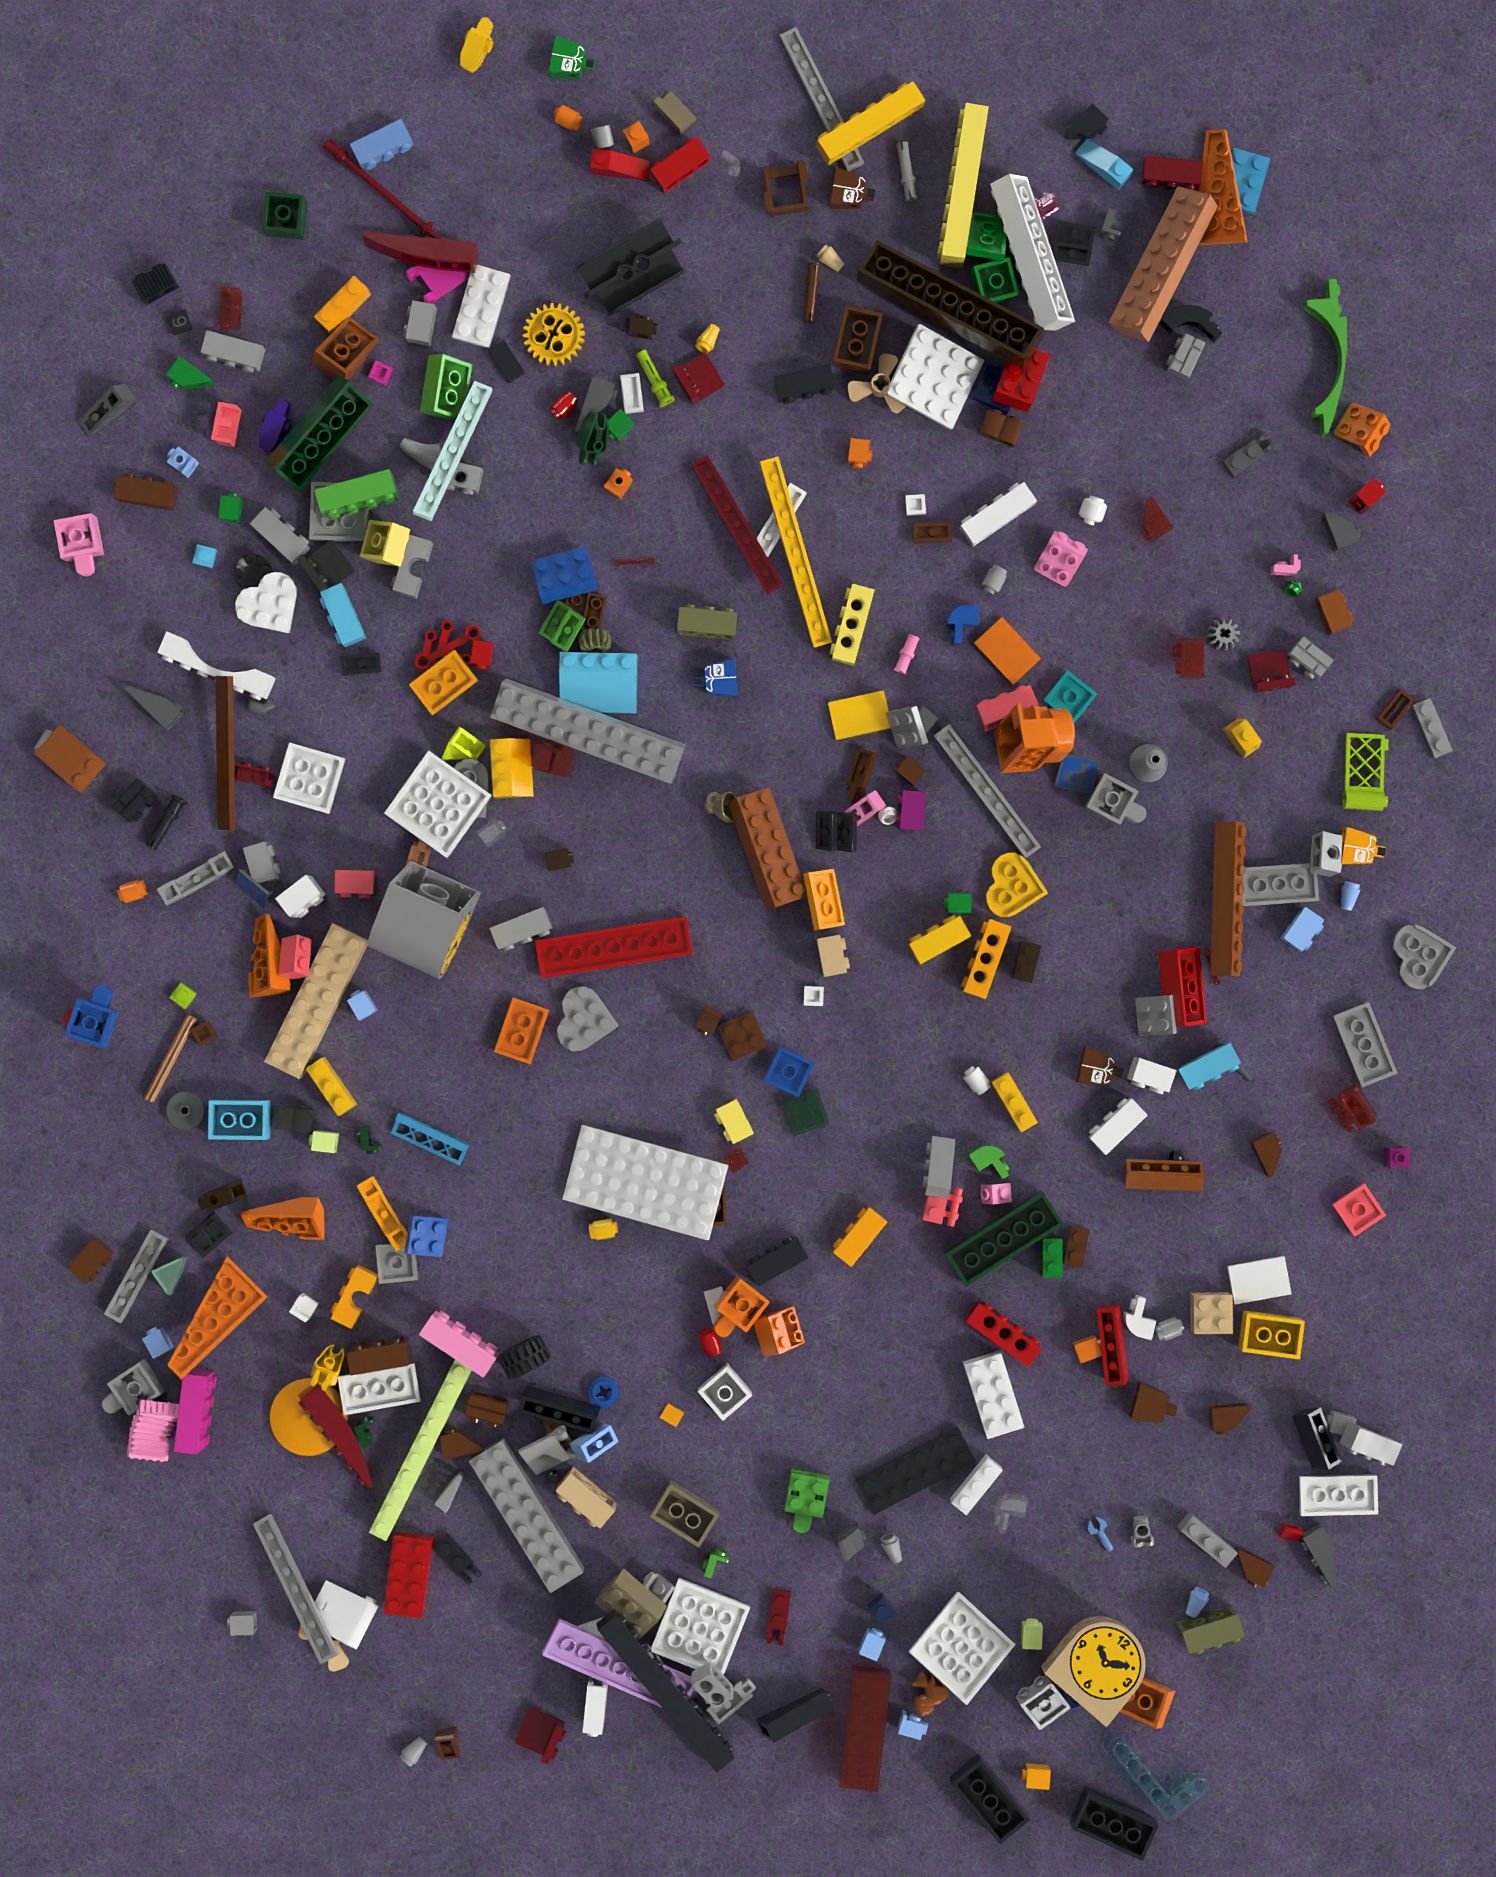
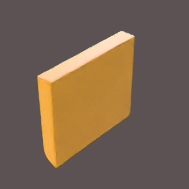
M668 1403L660 1418L677 1427L684 1412Z

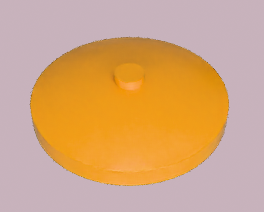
M312 1378L299 1379L285 1386L275 1397L270 1410V1424L278 1442L290 1452L303 1456L322 1454L335 1445L332 1440L327 1441L321 1433L324 1431L320 1425L316 1427L310 1419L312 1414L309 1410L304 1411L298 1404L300 1401L298 1395L310 1386ZM328 1386L325 1392L347 1421L348 1415L343 1413L340 1392L334 1386Z

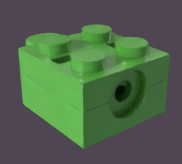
M791 1469L784 1509L786 1512L794 1513L792 1525L797 1532L805 1533L810 1529L812 1516L823 1518L830 1480L828 1475Z

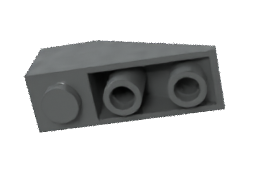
M1318 1523L1304 1531L1301 1537L1302 1540L1299 1542L1305 1552H1310L1312 1557L1309 1560L1314 1568L1318 1567L1321 1571L1319 1577L1324 1585L1328 1584L1333 1589L1335 1587L1333 1543L1323 1526Z

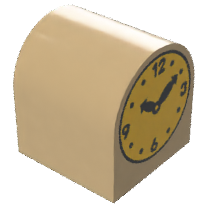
M1105 1616L1089 1617L1074 1625L1041 1665L1045 1675L1106 1727L1140 1686L1146 1666L1145 1655L1137 1638L1121 1622Z

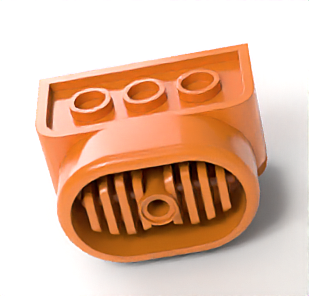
M1017 703L994 729L1001 773L1034 771L1039 769L1044 763L1062 761L1071 752L1075 739L1074 722L1070 712L1065 708L1047 709V707L1037 705L1022 708L1021 703Z

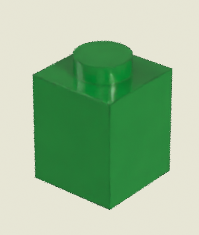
M621 408L608 420V437L611 440L615 438L619 442L635 426L634 421Z
M227 493L226 496H221L219 519L222 522L241 523L243 500L238 497V494Z
M947 894V898H943V909H947V913H971V894Z

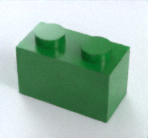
M1044 1237L1041 1239V1276L1043 1278H1062L1063 1239L1061 1237Z

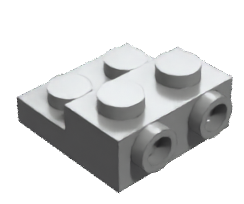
M1047 1675L1038 1676L1034 1680V1684L1028 1688H1021L1016 1696L1020 1706L1039 1730L1071 1708Z

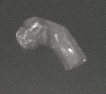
M725 149L720 158L728 162L729 175L736 177L741 171L740 160Z

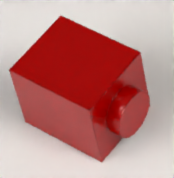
M473 640L470 663L475 665V669L486 670V667L492 666L493 642Z

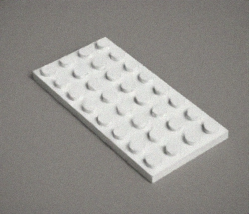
M582 1125L563 1200L709 1240L728 1165Z

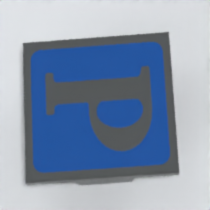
M1069 753L1060 763L1054 786L1092 794L1101 761Z
M247 869L238 871L235 885L265 909L273 890L269 893L247 874Z

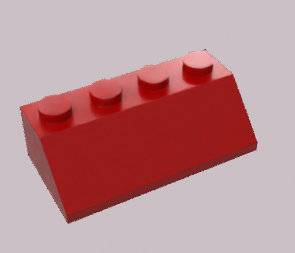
M1200 947L1158 951L1162 996L1173 995L1176 1027L1207 1024Z

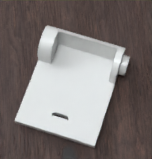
M327 1580L314 1602L330 1636L356 1650L378 1608L376 1600L368 1596L364 1599Z

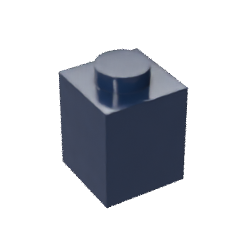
M883 1592L867 1604L868 1610L880 1625L896 1613L895 1607Z

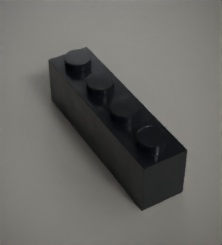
M527 1385L522 1396L519 1413L593 1434L601 1406Z

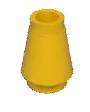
M710 324L696 340L695 347L706 354L712 351L720 331L719 327Z

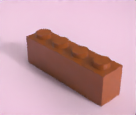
M1126 1159L1123 1172L1125 1189L1202 1191L1205 1178L1204 1165L1200 1161Z

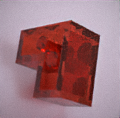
M1181 638L1175 643V646H1172V657H1175L1176 662L1175 674H1178V679L1204 678L1205 638Z

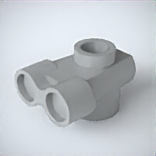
M1145 1515L1134 1516L1131 1546L1135 1548L1153 1546L1155 1544L1154 1535L1150 1532L1148 1517Z

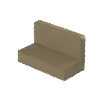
M669 92L663 99L659 96L654 100V108L680 135L696 121V117L673 92Z

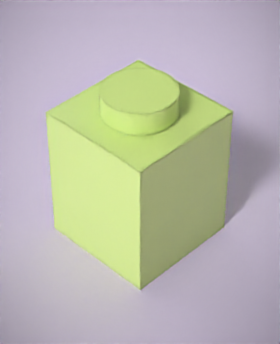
M313 1131V1134H310L309 1137L311 1151L337 1152L339 1133Z
M1033 1618L1022 1621V1648L1042 1650V1623L1038 1622V1619Z

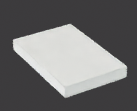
M1285 1256L1227 1266L1234 1304L1291 1294Z

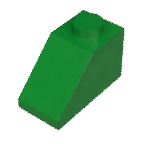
M180 356L166 374L171 379L169 383L177 389L182 387L184 390L210 387L214 384L209 377Z

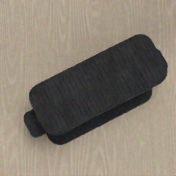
M658 218L639 231L625 237L618 243L613 244V246L577 266V269L590 291L584 294V297L587 299L597 293L608 311V315L611 316L685 273V270L681 267L672 249L683 243L681 238L673 242L662 222V218ZM644 259L646 261V268H638L636 261ZM620 269H628L630 272L629 278H622L620 276Z

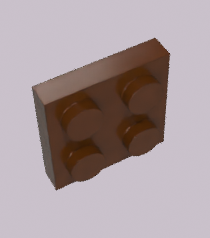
M753 1011L717 1026L732 1062L767 1047Z

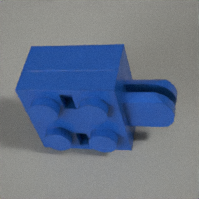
M97 986L93 991L91 1000L77 998L65 1036L99 1048L108 1047L120 1012L109 1007L113 996L111 988L108 986Z

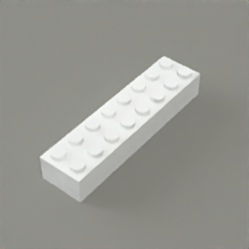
M1008 174L990 184L992 188L991 194L994 200H996L997 212L1003 221V230L1009 239L1010 251L1015 257L1016 269L1021 275L1022 287L1027 293L1028 305L1034 314V323L1043 327L1044 330L1056 331L1075 322L1028 178Z

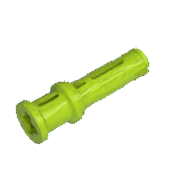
M647 350L638 352L636 358H638L652 385V393H655L658 398L660 407L667 406L675 400L674 396L670 395L667 383L661 380Z

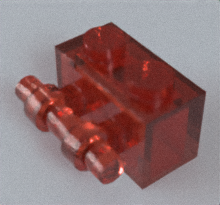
M1357 1083L1339 1092L1338 1099L1340 1102H1337L1334 1097L1328 1100L1331 1111L1336 1113L1340 1119L1339 1123L1343 1128H1346L1348 1133L1355 1130L1352 1123L1356 1125L1358 1130H1361L1376 1122L1377 1113ZM1345 1108V1110L1349 1114L1348 1117L1345 1115L1342 1109Z

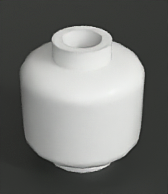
M1090 495L1089 498L1083 500L1079 515L1084 518V523L1094 525L1095 522H1102L1107 505L1103 499Z

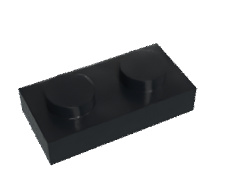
M379 652L341 656L343 676L382 672Z

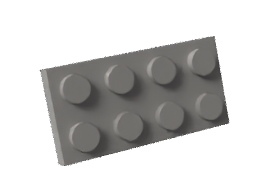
M1310 863L1245 868L1243 876L1245 891L1242 900L1244 906L1319 901L1317 874L1310 873Z
M1369 1002L1332 1016L1361 1088L1397 1074Z

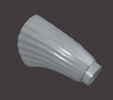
M404 438L400 444V448L408 456L433 470L441 453L440 443L423 444Z

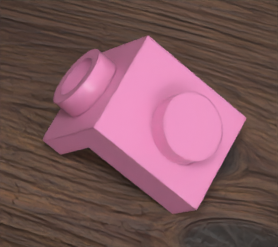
M1011 1183L982 1184L980 1192L982 1204L1012 1202Z

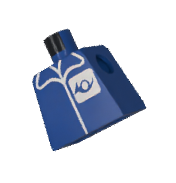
M735 659L705 665V674L694 675V685L706 686V693L708 695L737 697Z

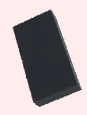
M505 340L488 350L508 383L525 374Z

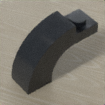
M1196 305L1173 307L1163 313L1158 323L1170 334L1181 326H1194L1214 343L1222 334L1220 327L1216 323L1209 321L1213 314L1205 308Z

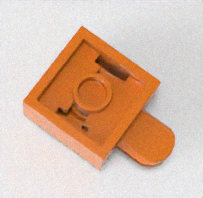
M736 1275L713 1305L715 1309L722 1313L713 1324L714 1331L721 1337H727L737 1325L747 1333L770 1301Z

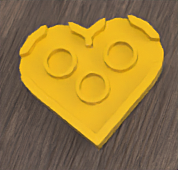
M1006 853L995 860L991 868L994 883L989 887L986 894L988 908L995 915L1011 917L1048 894L1023 856L1016 853Z

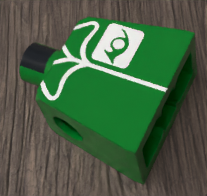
M556 36L549 67L550 78L581 79L583 69L594 70L595 59L585 57L586 51L584 46Z

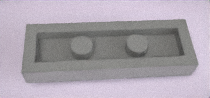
M1431 698L1412 705L1411 707L1433 759L1453 751Z

